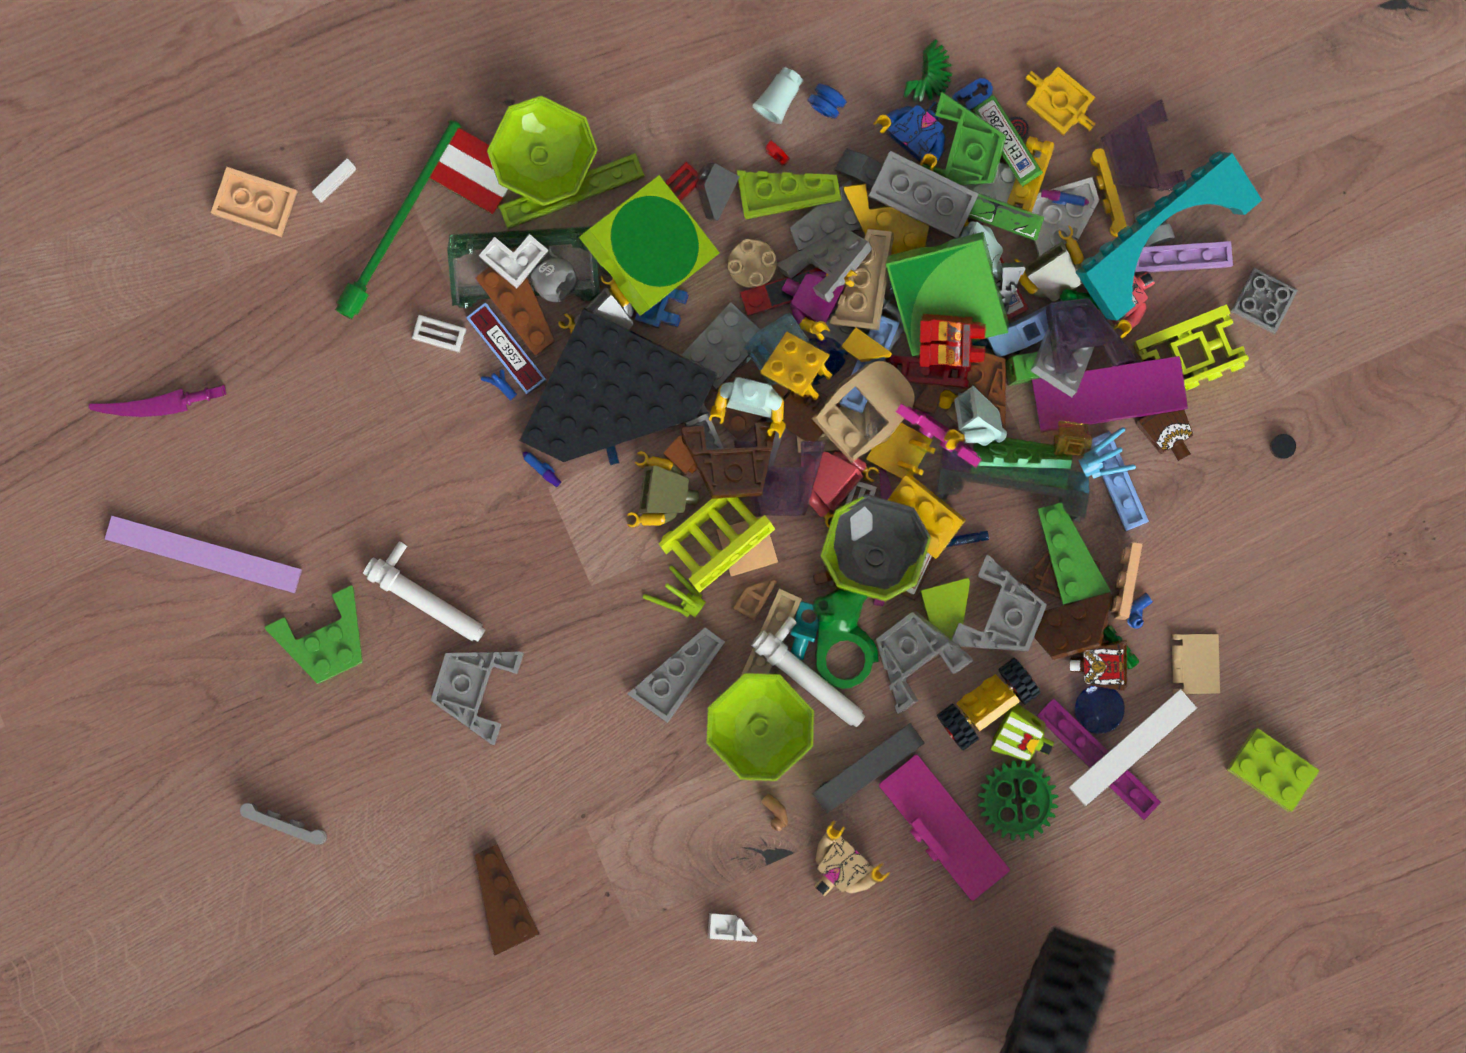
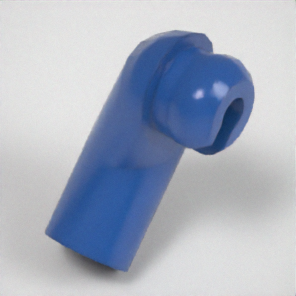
M1144 593L1132 602L1130 616L1126 619L1128 625L1132 628L1139 629L1143 626V609L1153 603L1147 593Z

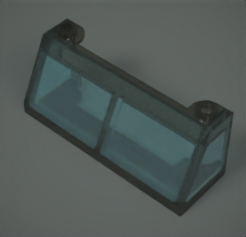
M942 449L935 495L940 499L946 500L948 495L958 494L963 489L964 481L1059 497L1058 503H1062L1064 511L1069 514L1072 522L1080 523L1086 518L1089 499V477H1086L1083 472L1058 468L974 467L958 456L957 451H952L951 453L946 449Z

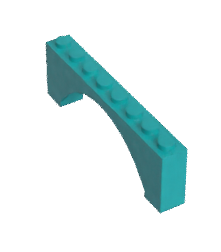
M1221 151L1214 153L1209 157L1207 164L1193 170L1190 178L1176 184L1172 188L1173 192L1168 196L1158 199L1150 211L1141 213L1133 225L1120 230L1116 239L1103 244L1099 248V253L1094 257L1085 259L1081 263L1082 267L1075 272L1106 319L1118 321L1136 306L1132 301V293L1138 259L1149 237L1166 219L1183 209L1204 204L1219 205L1230 209L1233 214L1245 215L1262 201L1233 153Z

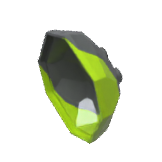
M866 494L835 510L821 552V559L838 588L886 601L917 585L931 537L915 508Z

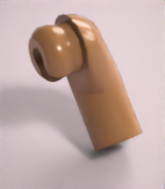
M767 794L762 800V804L773 812L774 819L771 820V827L775 831H781L788 824L786 808L771 794Z

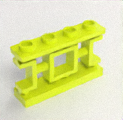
M1227 304L1139 339L1133 344L1136 353L1140 356V361L1151 357L1153 360L1161 359L1157 349L1148 353L1146 349L1177 338V341L1169 344L1172 357L1180 356L1183 376L1190 373L1193 376L1184 380L1186 391L1199 386L1198 381L1208 378V381H1212L1222 377L1221 372L1230 369L1231 372L1240 370L1245 367L1244 363L1249 360L1244 346L1232 350L1223 328L1234 323L1229 315L1230 311ZM1220 319L1223 321L1214 326L1218 338L1212 341H1206L1203 331L1195 334L1192 333L1193 330ZM1198 339L1207 361L1186 369L1177 347ZM1223 347L1227 359L1235 355L1238 357L1210 370L1207 369L1208 366L1215 363L1211 351Z

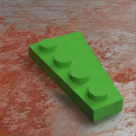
M1005 438L1000 443L993 440L986 446H982L978 442L973 443V451L981 458L977 466L1071 469L1073 448L1012 438Z

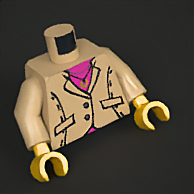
M836 821L831 822L827 832L818 843L815 858L818 864L817 869L824 876L814 887L822 895L826 896L834 886L842 893L846 891L852 894L864 891L889 876V872L885 875L880 873L879 868L883 866L882 863L874 868L841 837L845 829L844 826L840 831H837L833 828Z

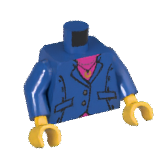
M934 102L927 111L919 105H916L914 108L906 106L893 110L886 115H880L875 120L873 125L879 123L883 126L880 130L881 134L887 130V135L920 162V166L928 164L931 167L930 170H934L937 161L943 154L945 135L942 132L944 126L937 121L940 117L935 116L938 107L937 102Z

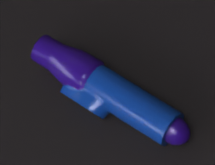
M523 452L524 460L547 482L553 484L556 488L562 483L554 474L555 471L550 465L539 461L531 452Z

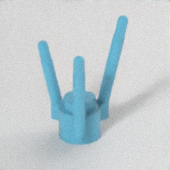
M1124 427L1114 432L1092 450L1082 454L1083 458L1078 461L1086 477L1092 475L1093 479L1102 475L1136 468V465L1132 464L1099 470L1103 468L1102 461L1123 451L1121 447L1100 457L1098 454L1094 455L1125 431Z

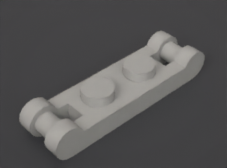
M245 803L240 808V814L243 817L312 844H324L327 840L325 831L307 830L304 828V823L291 819L290 823L281 820V814L268 810L267 813L260 812L253 803Z

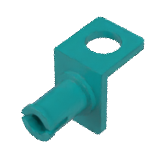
M804 601L800 602L795 618L797 623L792 628L790 634L795 636L791 653L800 660H804L809 641H815L818 630L817 617L810 623L805 622L802 618L803 611L807 609L813 610L812 604Z

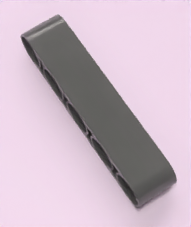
M910 723L812 794L827 814L914 752L925 742Z

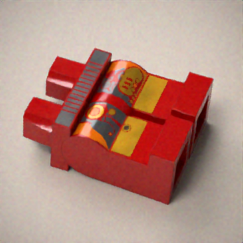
M923 314L920 326V367H930V365L970 367L971 362H984L985 346H972V339H985L986 324L973 322V317L964 318L959 316Z

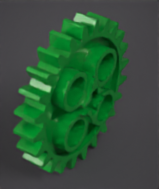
M1013 760L1011 768L1002 763V771L1000 772L998 769L993 768L995 776H985L989 784L980 785L985 789V793L978 794L979 797L984 798V802L977 805L985 807V811L980 816H988L989 819L985 825L993 823V833L999 829L1002 830L1001 838L1010 833V839L1014 841L1016 834H1019L1021 841H1024L1025 834L1028 833L1030 838L1033 839L1034 830L1042 834L1043 829L1041 825L1050 827L1047 818L1056 817V815L1050 812L1051 808H1058V805L1052 803V799H1056L1059 796L1051 794V790L1056 785L1048 786L1047 782L1051 779V776L1043 778V768L1035 772L1034 763L1029 768H1026L1025 761H1022L1020 767H1017L1015 760ZM1015 778L1018 780L1019 797L1024 798V802L1020 803L1022 823L1018 822L1017 805L1011 802L1016 797L1013 783ZM1031 780L1035 783V790L1032 794H1027L1023 791L1022 784L1024 781ZM1003 782L1007 783L1011 788L1010 794L1006 797L1000 796L997 791L999 784ZM1031 804L1038 808V815L1034 819L1028 818L1025 814L1026 807ZM1005 807L1011 808L1014 813L1013 819L1008 822L1003 821L1000 816L1002 809Z

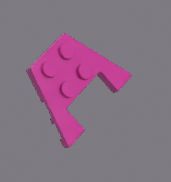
M902 403L896 410V413L912 424L916 423L921 426L919 431L927 437L932 438L935 436L940 439V445L951 453L953 450L957 451L958 456L974 467H977L981 461V458L972 450L973 448L969 443L964 444L963 441H959L955 449L946 448L948 440L945 441L944 438L950 429L926 412L918 409L914 410Z

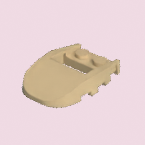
M884 361L871 362L858 369L857 372L848 378H845L833 394L824 402L825 406L821 411L815 414L812 419L852 463L895 431L904 419L896 413V410L901 403L906 407L910 406L912 408L914 405V392L910 383L896 367ZM854 387L862 393L888 422L870 441L866 440L836 406Z

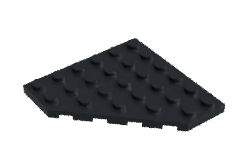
M584 308L519 441L562 462H566L696 419L718 373Z

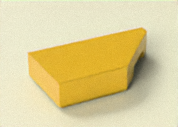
M857 327L841 346L842 349L860 362H867L881 357L888 358L892 355L889 350Z

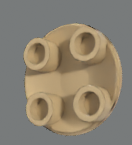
M757 239L743 240L733 248L728 258L730 275L738 284L748 288H755L768 283L774 276L777 268V259L773 249L765 242Z

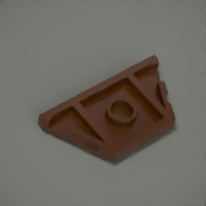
M1109 592L1045 610L1035 633V640L1053 660L1101 647L1104 637L1103 630L1107 625L1109 618L1107 614L1110 603L1113 602V595Z

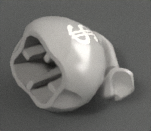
M551 245L548 247L549 252L532 270L529 278L535 290L542 298L551 302H561L575 286L577 277L571 263L561 259L560 250L556 246Z

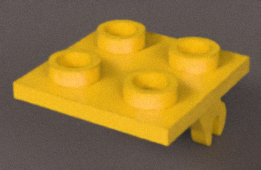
M787 331L760 371L762 375L802 397L804 394L808 397L811 395L814 400L818 399L819 394L814 391L811 382L817 373L820 376L824 375L827 380H830L832 374L824 365L829 354Z
M900 423L888 438L871 449L866 460L903 479L908 473L912 476L914 474L922 476L924 471L918 469L919 464L925 453L934 454L936 449L929 447L933 439Z

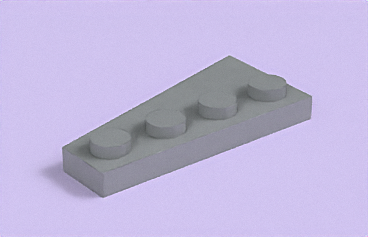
M704 628L633 688L628 695L668 723L722 648L725 641Z

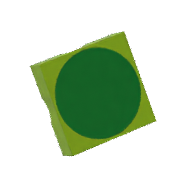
M660 175L579 237L598 263L610 273L619 290L639 315L653 307L720 253Z

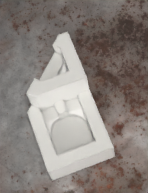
M709 913V939L757 942V937L751 933L744 922L736 915Z

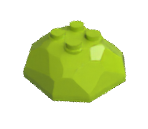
M538 96L508 106L487 153L499 185L545 206L577 194L598 149L585 116L546 97Z
M744 673L708 707L707 744L741 780L777 781L813 747L814 710L780 674Z

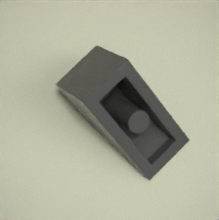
M846 149L834 170L857 184L865 183L866 189L870 191L883 164L867 155Z
M707 163L698 173L697 189L706 218L710 221H718L739 176L716 163Z

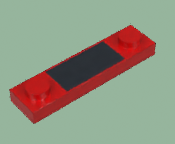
M819 268L796 274L792 280L801 284L806 274L823 270ZM789 277L740 292L747 317L791 303L794 297L782 291Z

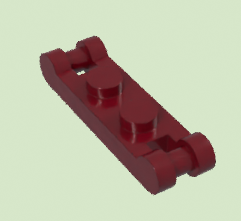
M891 355V357L886 358V362L898 368V365H902L901 374L909 383L968 389L969 380H967L968 372H971L972 364H970V367L949 365L920 367L919 357ZM952 370H958L957 378H951Z

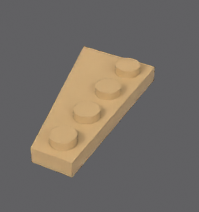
M868 229L864 239L869 242L872 250L857 269L853 270L857 276L849 277L848 280L855 284L853 287L846 286L843 295L841 294L835 315H832L830 320L831 325L879 330L888 276L886 261L892 251L893 232Z

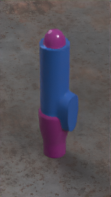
M1042 189L1041 197L1052 200V203L1061 205L1069 203L1078 206L1089 204V200L1084 196L1064 193L1058 190Z

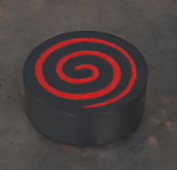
M1021 117L1010 118L1022 140H1024L1029 131L1027 122Z

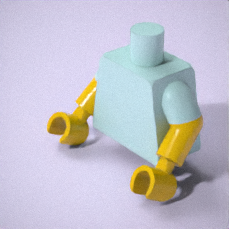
M736 377L733 382L723 383L720 386L715 405L711 408L709 421L712 420V417L716 416L720 418L719 424H722L726 412L725 407L771 418L773 421L767 433L771 436L773 431H777L779 438H781L786 427L782 421L784 418V400L770 385Z

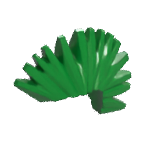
M936 39L922 51V79L906 82L904 98L913 90V101L919 98V101L922 102L925 92L928 99L933 100L932 91L939 97L941 95L940 91H946L943 87H949L945 82H951V79L947 77H952V73L941 69L951 67L952 64L942 63V61L950 57L949 55L943 56L947 50L940 52L944 48L943 45L935 48L938 42Z

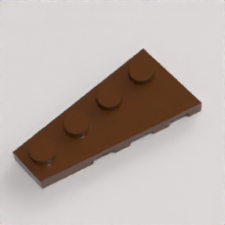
M498 844L475 854L494 956L540 935Z

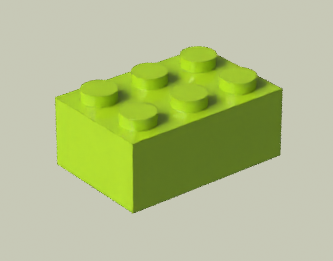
M1258 728L1251 731L1226 769L1287 812L1294 810L1320 771Z

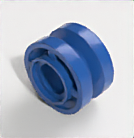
M818 83L815 88L817 95L811 94L807 101L820 114L836 119L839 115L837 108H843L847 101L834 88Z

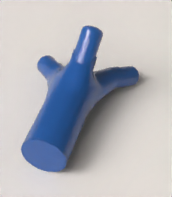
M503 369L500 370L499 377L495 373H492L491 377L481 376V381H486L496 386L510 401L517 395L506 382Z

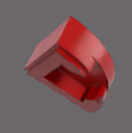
M772 140L765 146L766 153L782 166H785L790 160L787 154Z

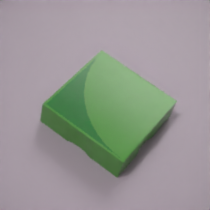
M984 232L952 239L938 246L921 247L887 257L886 267L912 356L920 355V326L923 314L959 316L964 318L973 317V322L986 324L985 338L1008 333L1009 321L1001 292L994 280L993 263Z

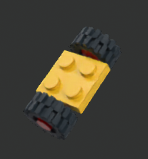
M1015 657L998 669L1007 684L994 674L992 677L984 680L972 692L965 694L956 703L959 709L952 703L937 714L947 733L962 751L979 740L978 735L970 726L971 723L981 731L1020 701L1026 705L1041 694L1035 681H1033L1030 674Z

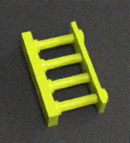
M738 497L717 498L708 501L674 531L667 532L658 544L665 554H668L671 550L677 554L692 572L689 581L700 593L772 533L775 528L765 515L761 518H756ZM728 502L749 524L748 529L742 534H737L718 512ZM709 518L713 520L730 540L729 545L723 550H718L699 528ZM690 534L695 537L711 556L710 561L704 566H699L680 544Z

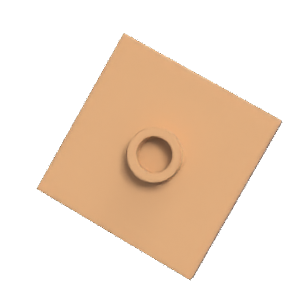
M743 521L730 526L737 534H742L748 529L749 524ZM719 528L717 533L722 549L729 545L730 540ZM770 534L729 568L731 577L778 563Z

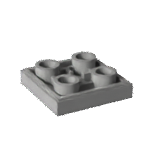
M1254 267L1231 312L1275 334L1298 290Z

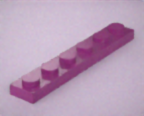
M1054 698L1036 715L1089 768L1109 752ZM1128 769L1108 786L1142 820H1145L1161 803Z

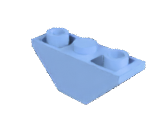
M1049 304L1010 323L1008 333L987 338L995 356L1001 357L1043 340L1055 311L1053 304Z

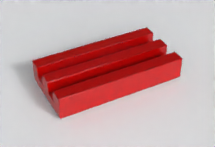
M687 161L665 181L669 187L686 169L690 171L672 189V192L675 194L693 176L696 177L677 196L680 202L697 187L699 181L698 172Z

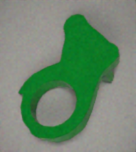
M838 589L825 596L817 597L812 604L818 620V638L815 651L817 670L821 677L829 684L842 689L852 688L862 683L870 674L873 663L879 662L878 650L874 641L857 625L863 603L869 596L844 589ZM840 641L854 642L864 652L865 662L863 668L852 678L843 679L836 677L829 671L826 664L829 649Z

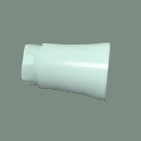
M783 67L765 92L753 104V108L769 121L781 124L803 79L795 71Z

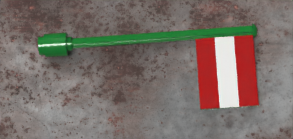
M456 120L448 121L450 123L359 279L357 282L354 281L353 285L347 283L337 300L335 310L343 316L352 320L354 315L357 316L369 296L366 293L368 282L429 179L494 215L508 189L498 184L487 153L490 145L462 130L460 123Z

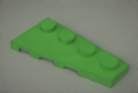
M1058 503L1038 508L1037 511L1062 605L1111 592L1064 505Z

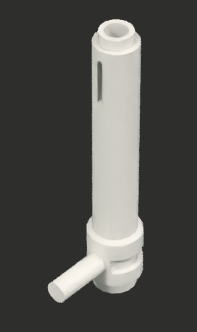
M400 541L397 543L386 562L382 559L377 560L374 557L370 560L363 572L367 576V580L372 583L377 582L383 590H390L470 641L475 640L478 642L486 630L482 628L483 625L401 575L400 570L394 567L407 548L404 543Z
M788 617L775 636L764 630L758 634L751 644L755 648L754 652L759 656H765L766 661L770 665H776L850 726L854 725L855 727L860 725L865 718L863 710L788 650V646L782 642L797 623L793 618Z

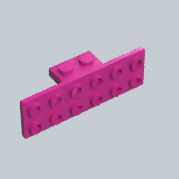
M914 755L879 784L881 790L912 827L910 833L918 843L923 840L928 847L925 850L934 862L940 861L971 901L978 898L1010 871L1009 867L918 755Z

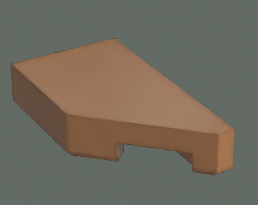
M773 579L745 587L733 609L755 621L777 581Z

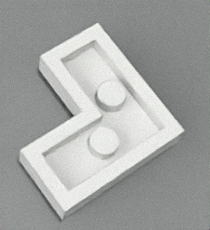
M530 234L514 253L494 237L479 254V257L517 289L549 250Z

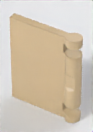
M1173 634L1172 640H1182V646H1172L1173 683H1183V689L1181 690L1184 694H1220L1219 634ZM1180 688L1173 689V694L1179 691Z

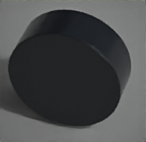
M1280 434L1272 440L1270 449L1276 458L1287 459L1295 453L1296 442L1290 435Z

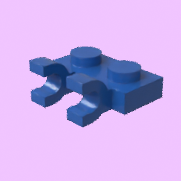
M674 289L642 315L637 313L635 320L656 328L660 327L661 321L678 328L681 321L680 315L667 312L665 309L669 298L686 305L689 297L688 292Z

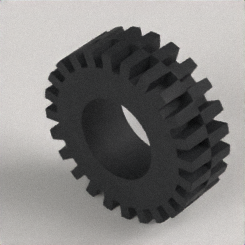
M1053 927L1040 949L1038 959L1033 964L1030 978L1025 983L1021 1000L1017 1003L1013 1021L1007 1030L1006 1040L1000 1053H1088L1091 1045L1089 1042L1097 1028L1100 1019L1098 1016L1107 997L1105 993L1111 983V973L1115 966V949Z

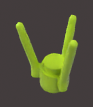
M673 566L669 567L670 571L692 594L688 592L685 595L669 583H666L665 587L683 600L680 605L684 608L643 594L644 599L680 612L687 618L689 615L696 617L706 603L701 598L703 595L696 591Z

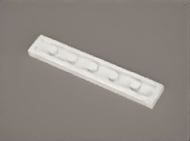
M1180 689L1068 788L1084 806H1087L1196 710L1197 707Z

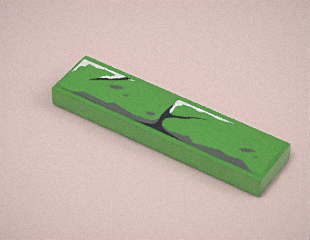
M978 193L979 195L970 211L969 217L1032 240L1038 239L1044 216Z

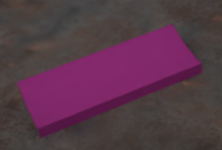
M1180 356L1085 371L1077 393L1073 397H1070L1042 378L1032 379L1041 432L1188 409Z

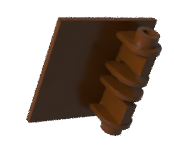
M814 387V391L819 394L817 400H814L811 395L808 397L804 394L802 397L791 391L784 401V418L782 421L785 423L786 429L814 447L823 431L813 421L812 417L821 411L828 397Z

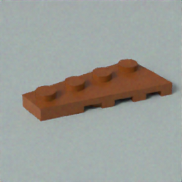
M488 267L475 277L535 356L555 342L527 277L517 289L491 267Z

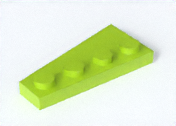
M737 170L745 219L842 201L837 175L809 173L801 175L787 172L779 174L765 171L746 172Z

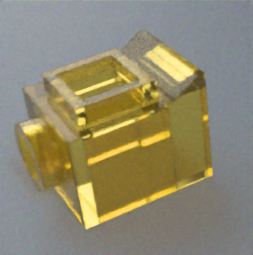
M1066 421L1058 422V435H1054L1053 438L1054 455L1084 456L1085 450H1090L1092 445V435H1089L1088 424Z

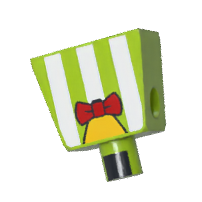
M1016 704L1007 711L992 739L991 750L1029 761L1035 750L1049 755L1054 746V741L1043 737L1046 727L1044 721L1019 704Z

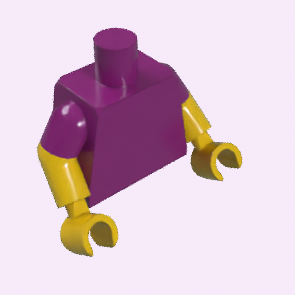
M852 269L844 277L845 284L849 287H853L855 284L848 280L849 277L857 276ZM816 271L812 274H806L801 284L787 278L782 291L794 297L790 304L792 316L800 329L815 334L819 340H824L821 332L823 330L830 332L826 323L845 285L837 286L832 292L834 297L831 301L827 302L817 296L813 287L829 275L826 272Z

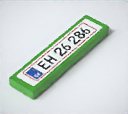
M994 95L973 108L979 117L1007 135L1002 155L1022 186L1043 173Z

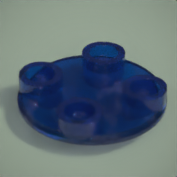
M1089 686L1079 694L1075 703V714L1078 722L1092 733H1108L1118 727L1124 717V701L1115 689Z

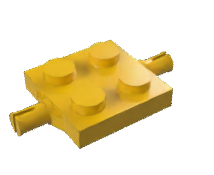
M1057 66L1052 74L1043 80L1033 71L1027 75L1025 79L1037 88L1034 95L1026 103V106L1061 135L1064 136L1078 122L1089 131L1095 126L1096 123L1085 115L1088 106L1093 102L1095 96Z

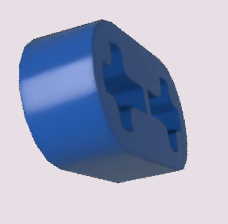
M979 78L956 92L952 98L957 101V98L964 100L969 97L970 100L966 102L965 107L973 110L974 107L991 97L993 86L989 80ZM980 84L981 87H987L985 96L982 93L975 97L973 96V93L978 89L977 85Z

